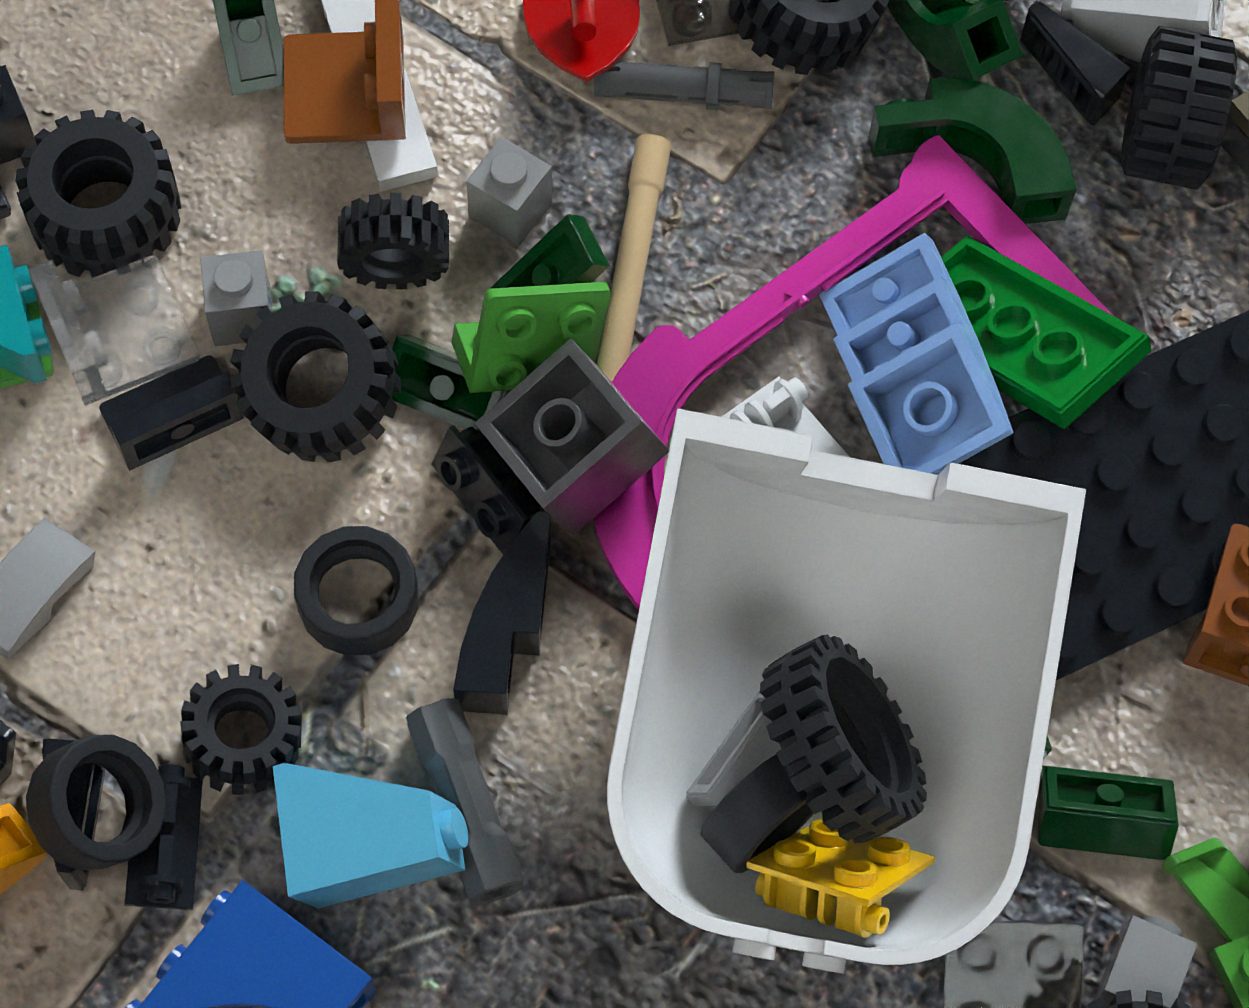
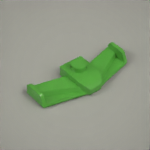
M1212 838L1170 855L1162 863V866L1168 875L1172 874L1228 942L1214 948L1208 956L1233 1007L1249 1008V873L1222 840Z

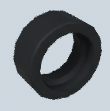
M343 526L321 535L303 552L294 572V598L306 631L324 648L346 656L371 655L393 646L409 630L418 610L416 569L407 550L390 534L369 526ZM349 559H369L382 564L389 570L395 583V596L390 607L380 617L365 623L345 624L334 620L323 610L319 601V584L323 576L333 566Z
M114 734L89 735L48 754L32 773L26 794L28 823L39 846L58 863L80 871L105 869L126 862L146 851L161 831L167 808L164 782L154 761L136 743ZM84 763H94L104 767L117 780L124 794L126 817L122 832L119 836L108 842H96L89 839L76 827L68 810L66 788L70 774L75 768Z
M777 754L764 761L741 780L713 809L702 825L700 835L734 873H743L749 870L746 868L747 861L771 848L778 841L795 834L814 814L806 804L807 793L804 789L797 792L790 781L791 776L794 774L789 765L782 766Z

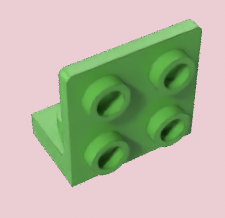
M593 282L488 289L484 294L479 322L456 323L451 343L470 393L513 390L570 338L595 363L611 297L607 283Z

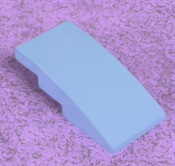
M926 233L919 235L819 294L838 335L833 340L852 379V382L848 383V387L883 464L938 475L950 462L959 464L1013 434L1000 393L978 338L936 245Z

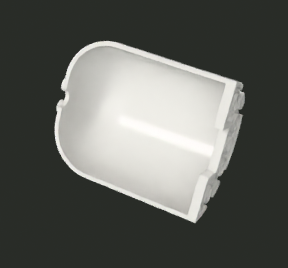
M677 408L607 782V804L610 824L623 861L642 889L669 913L702 930L735 938L732 953L774 960L776 947L804 952L802 962L804 967L844 974L846 960L880 965H904L937 958L958 949L980 934L1000 914L1017 887L1025 867L1086 489L951 462L937 475L811 450L814 435ZM826 634H829L830 637L836 636L841 638L844 645L849 643L857 650L859 660L865 658L871 664L874 679L882 678L888 687L886 695L890 702L896 700L902 710V713L898 715L901 722L909 724L914 736L909 741L911 745L919 749L922 762L918 766L925 772L927 783L922 786L927 792L926 801L922 803L924 805L922 812L899 827L878 837H893L909 843L911 850L935 856V863L882 897L881 906L888 908L890 912L888 926L883 934L877 935L872 933L868 938L835 928V923L831 926L821 924L818 921V917L808 920L801 917V915L798 916L766 906L763 897L757 896L755 892L756 881L761 872L749 869L743 873H734L700 835L703 823L716 806H695L686 798L688 789L760 691V682L764 681V678L761 676L764 669L793 649ZM822 812L813 814L798 831L810 825L811 822L822 819Z

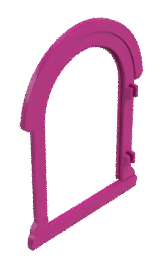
M935 136L924 142L917 149L912 162L903 170L898 189L690 340L674 326L661 325L655 328L630 354L612 383L667 447L675 423L677 408L682 409L690 396L707 378L782 324L789 315L799 308H804L811 299L822 291H827L941 207H944L975 240L1112 316L1114 315L940 136ZM665 456L592 519L596 537L605 560L619 586L638 611L664 481Z

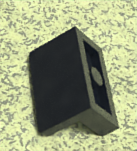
M211 355L202 357L111 398L99 406L102 417L129 471L244 419L236 404V401L239 400L238 394L231 389V382L227 372H221L214 357Z

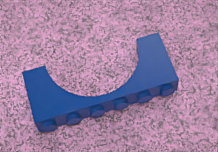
M242 880L232 893L225 890L210 903L201 918V924L204 927L189 946L178 945L164 959L156 974V978L160 981L144 1001L141 1002L135 999L125 1008H365L377 992L371 976Z

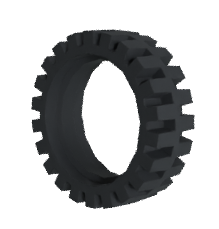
M829 634L821 635L793 649L764 669L761 675L764 681L760 682V693L765 700L761 702L763 715L772 721V723L766 726L770 739L780 744L781 750L776 752L782 766L789 765L794 774L791 776L790 781L797 792L805 790L807 793V806L814 814L822 812V821L825 826L831 831L837 829L839 837L846 841L853 839L854 843L861 844L899 827L922 812L924 809L922 803L927 798V792L922 786L927 783L925 772L918 766L922 762L919 749L911 745L909 741L914 738L909 724L901 722L898 715L902 713V710L896 700L890 702L886 695L888 687L882 678L874 679L873 667L865 658L859 660L857 650L849 643L844 645L839 637H830Z

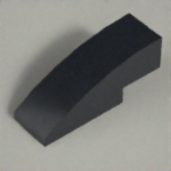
M538 511L513 539L490 574L473 609L460 649L453 688L454 698L459 699L463 712L508 715L514 654L540 656L551 544V515L547 512Z

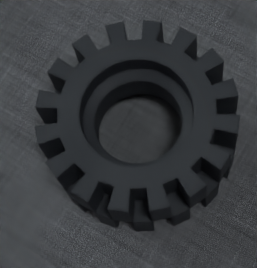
M378 193L369 195L368 203L361 198L351 201V207L344 206L341 210V216H338L337 265L339 270L343 269V275L348 279L357 277L358 284L366 286L373 281L375 282V288L385 290L387 284H396V289L402 290L407 289V283H413L418 288L426 286L427 279L434 282L439 280L441 273H446L449 269L448 214L444 209L438 210L439 205L433 201L422 205V197L412 195L409 200H402L401 193H390V199H382Z
M239 664L228 665V677L221 679L215 669L206 674V687L204 688L196 682L190 689V702L184 700L181 709L182 721H180L183 754L187 764L192 762L193 774L200 781L206 775L209 776L210 788L221 792L224 783L232 784V795H244V784L253 783L255 792L258 793L267 790L268 778L272 777L274 780L272 766L282 763L295 765L298 759V748H301L300 705L296 706V694L291 686L284 690L282 689V677L272 672L268 680L262 678V667L251 665L249 676H241L239 674ZM233 711H252L264 719L268 731L264 739L254 747L246 749L230 748L224 745L216 735L215 729L219 720L224 715Z

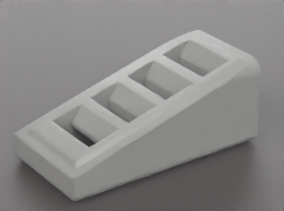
M760 691L686 792L688 794L686 798L695 806H717L741 780L781 750L780 744L772 741L766 726L772 723V721L762 713L761 702L765 698Z

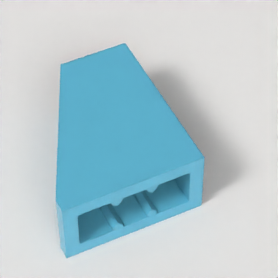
M282 763L272 766L288 897L319 909L465 870L462 848L468 845L467 825L461 811L455 804L429 790L299 765Z

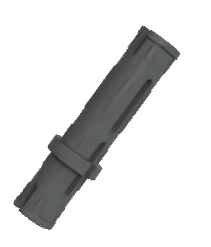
M618 61L613 67L594 78V97H624L655 101L692 102L706 104L707 110H718L719 105L772 109L774 71L722 68V63L709 62V67H688L671 64Z

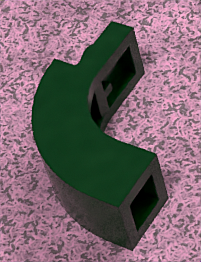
M1003 0L888 1L887 6L915 48L933 66L953 78L975 80L1024 55Z
M929 78L924 100L914 101L908 98H900L874 107L868 136L872 157L914 153L930 138L940 136L956 153L975 160L988 171L999 189L1001 200L1025 224L1066 220L1077 190L1068 155L1060 139L1044 118L1019 98L992 85L961 78Z

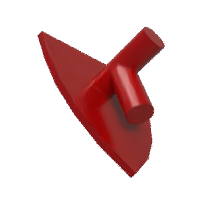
M523 0V16L528 37L538 51L559 69L585 82H589L613 67L629 51L639 30L640 4L639 0Z

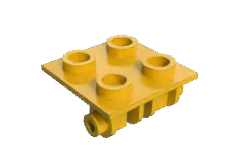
M822 819L811 822L810 825L792 836L778 841L771 848L747 861L746 868L761 872L756 881L755 892L757 896L763 897L766 906L798 916L801 915V917L808 920L818 917V921L821 924L831 926L835 923V928L868 938L872 933L877 935L883 934L888 926L890 912L888 908L881 906L882 897L934 864L935 856L911 850L909 843L893 837H878L861 844L854 843L853 839L846 841L839 837L837 829L831 831L823 824Z

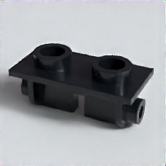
M454 425L448 428L431 465L437 471L443 485L453 491L475 519L481 533L490 538L499 551L504 554L513 539L538 511H546L518 477L504 484L499 482L498 479L508 475L511 468L482 432H477L474 427H468L461 432Z
M164 764L158 766V772L164 782L167 807L160 833L148 849L128 860L124 906L193 910L203 779L200 781L198 778L185 777V768L183 766Z

